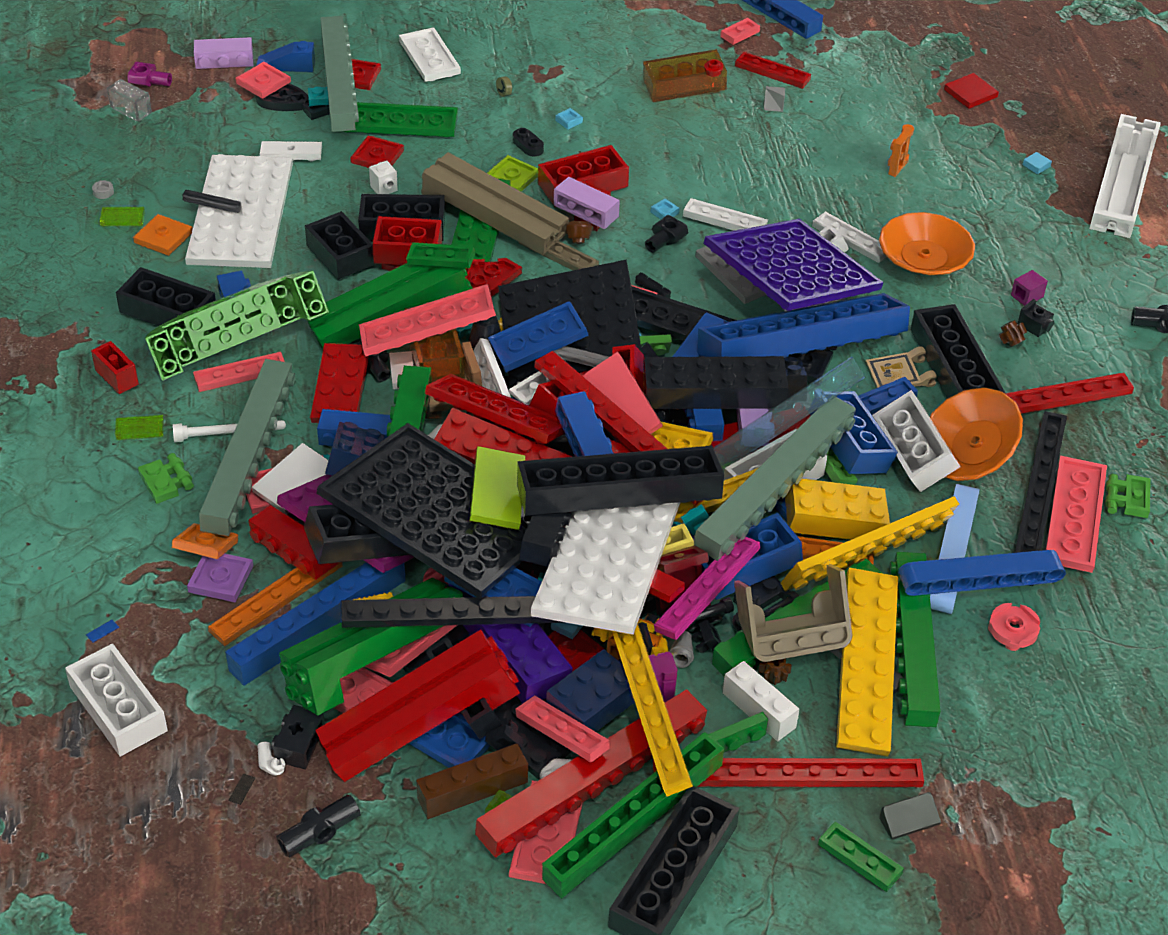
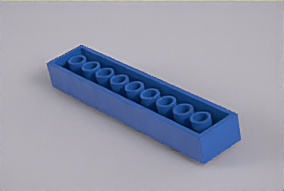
M885 293L699 327L697 353L705 357L784 356L785 358L789 354H805L809 350L814 349L825 350L826 347H840L850 342L861 343L865 339H880L881 336L885 335L896 336L900 332L908 331L910 306Z

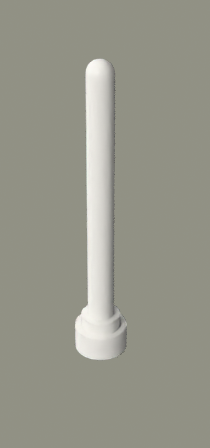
M282 420L277 421L275 430L284 429L286 423ZM182 423L173 424L174 443L184 442V439L192 436L234 433L237 424L188 428L187 425L182 426Z

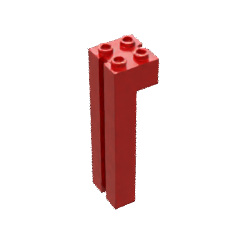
M482 630L477 631L316 729L320 742L327 752L326 755L333 771L346 782L478 700L485 698L491 708L495 709L520 694L516 686L519 679L513 669L509 667L507 657L502 649H499L492 636L487 638Z

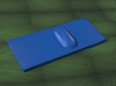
M110 620L89 632L86 636L94 643L118 629L119 626L113 620Z

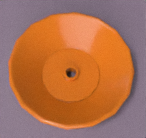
M926 212L903 214L891 219L881 229L879 237L883 254L895 265L914 273L925 275L950 274L964 268L974 257L975 243L971 234L958 222L943 215Z
M989 388L964 390L946 399L930 415L932 422L960 465V468L944 477L955 481L974 480L998 470L1014 454L1022 438L1023 418L1015 401L1001 391Z

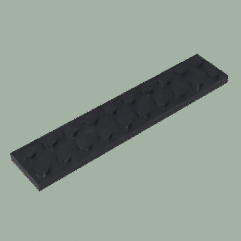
M631 286L638 326L663 335H671L675 339L685 341L705 313H710L727 322L737 321ZM827 349L809 350L805 354H789L788 357L802 360L807 373V382L819 386L834 352Z

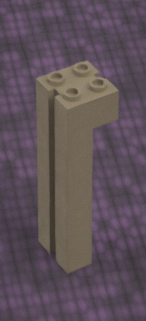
M449 152L443 157L438 158L435 165L433 164L426 168L422 174V195H445V205L447 202L542 255L567 234L566 226L569 222L567 216Z

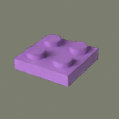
M223 554L219 559L202 556L187 585L188 592L236 602L253 568V560L229 554Z

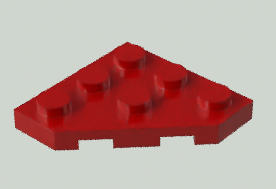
M497 258V262H485V259H474L471 267L465 268L468 274L465 276V279H468L472 289L488 284L491 297L499 292L500 285L509 284L522 274V266L507 258Z

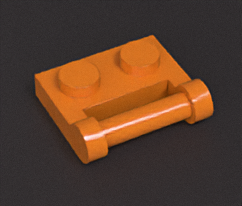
M903 125L902 133L891 143L890 150H892V155L888 160V166H890L888 175L896 177L909 160L910 138L914 133L912 125Z

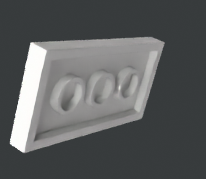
M435 28L399 35V42L425 82L461 74V67Z

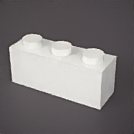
M741 662L725 674L723 694L749 717L764 712L768 718L766 732L777 742L796 728L799 708L746 662Z

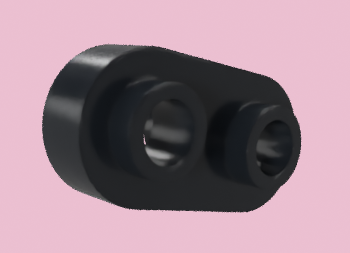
M519 128L513 132V143L525 154L532 157L543 154V141L530 130Z

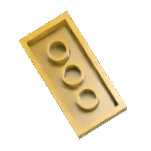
M801 479L798 484H793L790 487L788 494L785 496L787 524L794 533L852 540L890 524L886 492L883 488Z

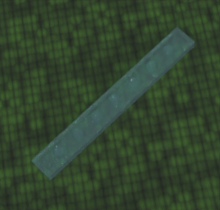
M850 357L715 446L714 450L722 470L724 471L726 467L744 458L864 379L865 375L854 358Z

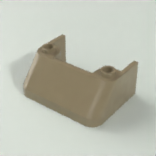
M832 564L826 565L829 590L820 591L814 595L811 602L812 613L765 621L762 608L753 604L751 587L739 580L734 581L739 622L753 656L760 661L768 662L846 647L852 639V628L845 570Z

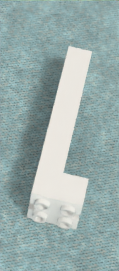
M1121 114L1089 229L1101 232L1111 229L1115 230L1114 235L1131 237L1161 122L1145 119L1144 123L1136 121L1137 117Z

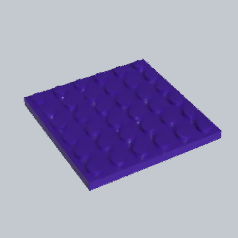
M801 219L705 236L703 243L713 253L721 257L726 264L731 265L740 275L747 278L755 287L762 290L767 297L773 299L782 309L787 311L882 289L884 283Z

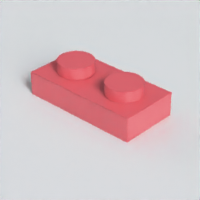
M746 18L721 30L720 37L734 45L759 33L760 25Z

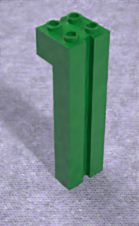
M406 263L325 302L329 312L307 320L322 349L324 348V343L349 344L361 338L359 324L470 290L472 286L468 279H465V276L468 275L465 268L409 265Z
M430 578L389 599L463 598V593L451 586L445 588L443 582ZM342 622L279 652L281 660L280 670L286 681V695L291 701L302 705L304 709L320 715L344 702L340 684L341 678L445 625L342 628Z

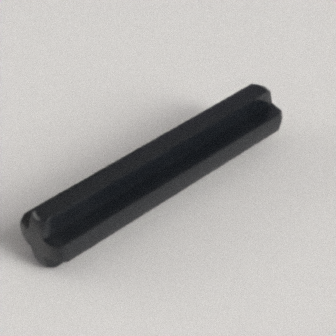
M185 190L182 194L184 202L233 213H239L242 209L241 202L192 190Z

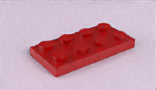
M324 343L310 415L311 423H319L322 409L359 412L369 356H365L362 345Z

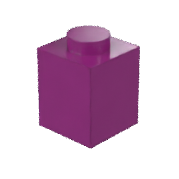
M1031 270L1014 279L1011 296L1024 306L1032 299L1038 301L1044 297L1048 281L1034 270Z

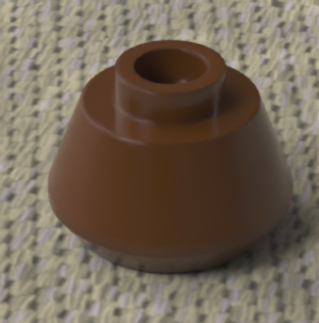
M570 221L566 226L568 238L572 239V243L584 244L585 240H589L593 231L592 224L585 221Z

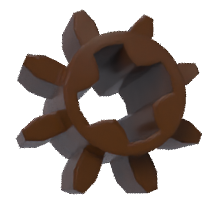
M1013 320L1000 327L1003 332L999 334V337L1003 344L1008 342L1010 347L1025 340L1023 334L1027 333L1023 322L1017 324L1016 320Z
M787 658L768 662L762 661V663H759L758 672L764 673L763 678L769 683L776 685L781 681H787L788 674L791 673L792 664L786 663Z

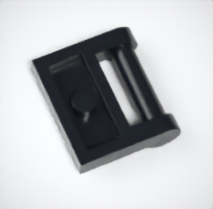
M775 576L750 586L753 604L758 605L762 609L780 598L783 599L764 611L765 618L773 614L778 608L792 603L799 596L795 591H785L781 582ZM735 594V595H734V598H733V602L737 605L736 594Z
M731 598L721 599L719 603L706 607L685 631L691 633L700 628L698 623L706 618L712 625L721 622L725 614L734 611Z

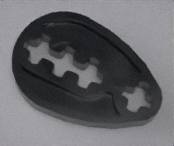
M290 83L263 99L255 95L256 102L260 107L274 111L303 110L302 104L309 102L308 94Z

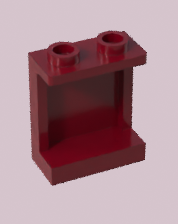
M694 545L661 556L657 569L685 582V589L670 603L655 596L656 612L659 616L662 617L702 574L701 564L708 562V552Z

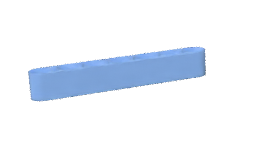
M956 484L953 497H956L960 505L953 511L954 515L947 521L938 560L965 557L980 489ZM957 592L930 594L931 609L952 614Z

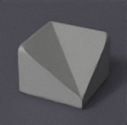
M766 86L764 110L783 112L785 88Z

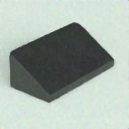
M930 792L882 807L879 817L892 840L941 824L933 796Z

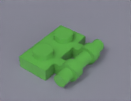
M175 453L167 456L168 464L163 465L159 459L138 467L139 475L156 504L179 496L178 489L184 487L185 490H191L194 487L192 476L188 471H185L183 461ZM176 473L177 476L171 479L170 475Z
M1116 474L1109 475V480L1106 482L1108 495L1105 498L1108 513L1115 514L1117 507H1124L1125 515L1148 518L1150 513L1151 478L1127 474L1124 481L1118 480ZM1118 492H1124V496L1118 495Z

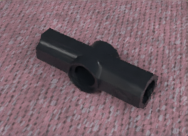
M1168 305L1159 306L1157 309L1133 307L1131 325L1156 327L1161 333H1168Z
M348 794L323 809L314 807L303 815L301 822L277 835V842L285 856L290 858L315 842L320 845L331 840L337 829L361 816L360 809L354 798Z

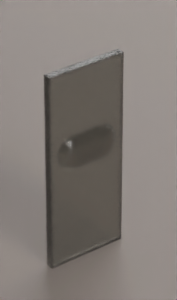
M427 410L425 419H441V411L430 412V410Z
M243 774L229 801L241 805L256 778Z

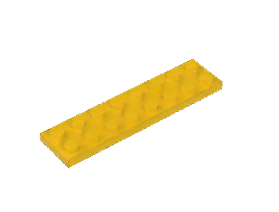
M955 496L797 562L781 581V585L785 591L792 588L799 590L805 587L808 581L814 579L817 582L827 577L826 565L832 564L844 570L848 567V564L853 562L858 564L872 553L874 556H878L884 553L890 546L897 548L911 537L913 540L920 538L926 533L925 531L930 529L932 532L937 531L944 526V521L954 515L953 511L960 504Z
M849 568L846 585L852 639L846 647L842 648L836 747L888 757L891 752L898 576Z

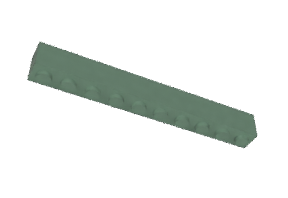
M343 16L320 17L332 132L356 130L355 122H359L348 25L343 22Z
M265 359L199 513L200 531L229 536L232 527L237 526L238 512L244 509L245 495L250 493L252 478H256L258 474V463L264 459L265 446H269L271 431H275L277 426V416L282 415L283 401H287L289 396V386L294 385L295 373H292V363Z
M831 395L696 530L694 545L708 552V555L716 561L724 554H730L735 543L738 540L742 541L747 536L749 529L753 525L757 526L767 511H772L777 500L780 497L784 498L788 494L790 487L793 484H798L807 470L813 469L817 459L820 456L823 458L829 451L830 446L833 443L837 444L843 433L852 429L855 423L854 414L856 408Z

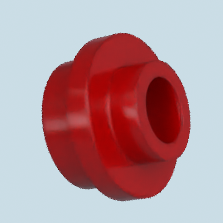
M711 59L704 64V70L708 76H719L723 71V63L716 59Z

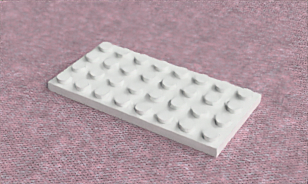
M212 155L202 193L240 201L242 209L239 213H233L199 205L185 257L186 265L271 268L293 166L292 158Z
M680 502L571 512L572 518L569 526H565L566 534L563 542L559 541L561 545L557 558L552 557L532 604L531 616L634 634Z

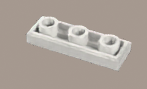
M262 141L260 156L292 158L293 161L321 160L322 142Z

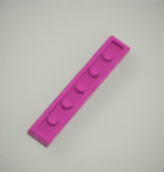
M745 537L742 541L738 540L735 543L730 554H724L718 561L714 560L654 624L655 632L677 640L758 552L760 542Z

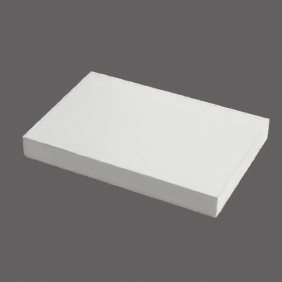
M302 443L252 486V491L273 507L288 515L290 512L277 504L278 495L326 475L325 471L328 460Z

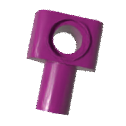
M135 62L128 72V83L149 87L152 84L170 86L172 74L156 71L155 64Z

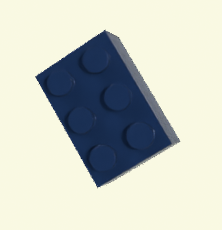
M339 422L325 474L333 476L383 441L385 435L376 429L360 428L352 422Z
M604 649L547 690L546 703L595 732L635 702L623 664Z

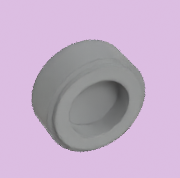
M98 181L92 186L93 195L98 199H106L114 194L113 184L109 181Z

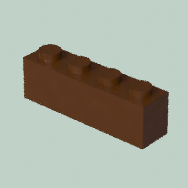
M514 744L417 779V799L428 820L528 783V762L518 744Z

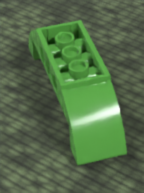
M304 271L258 283L178 315L176 318L167 321L148 333L145 340L163 381L184 372L182 367L301 318L311 320L329 311L314 271Z

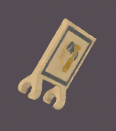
M916 347L906 353L866 360V365L876 388L902 377H906L914 387L921 385L926 387L935 386L936 373L930 370L919 376L913 363L925 361L923 355L926 353L923 347Z

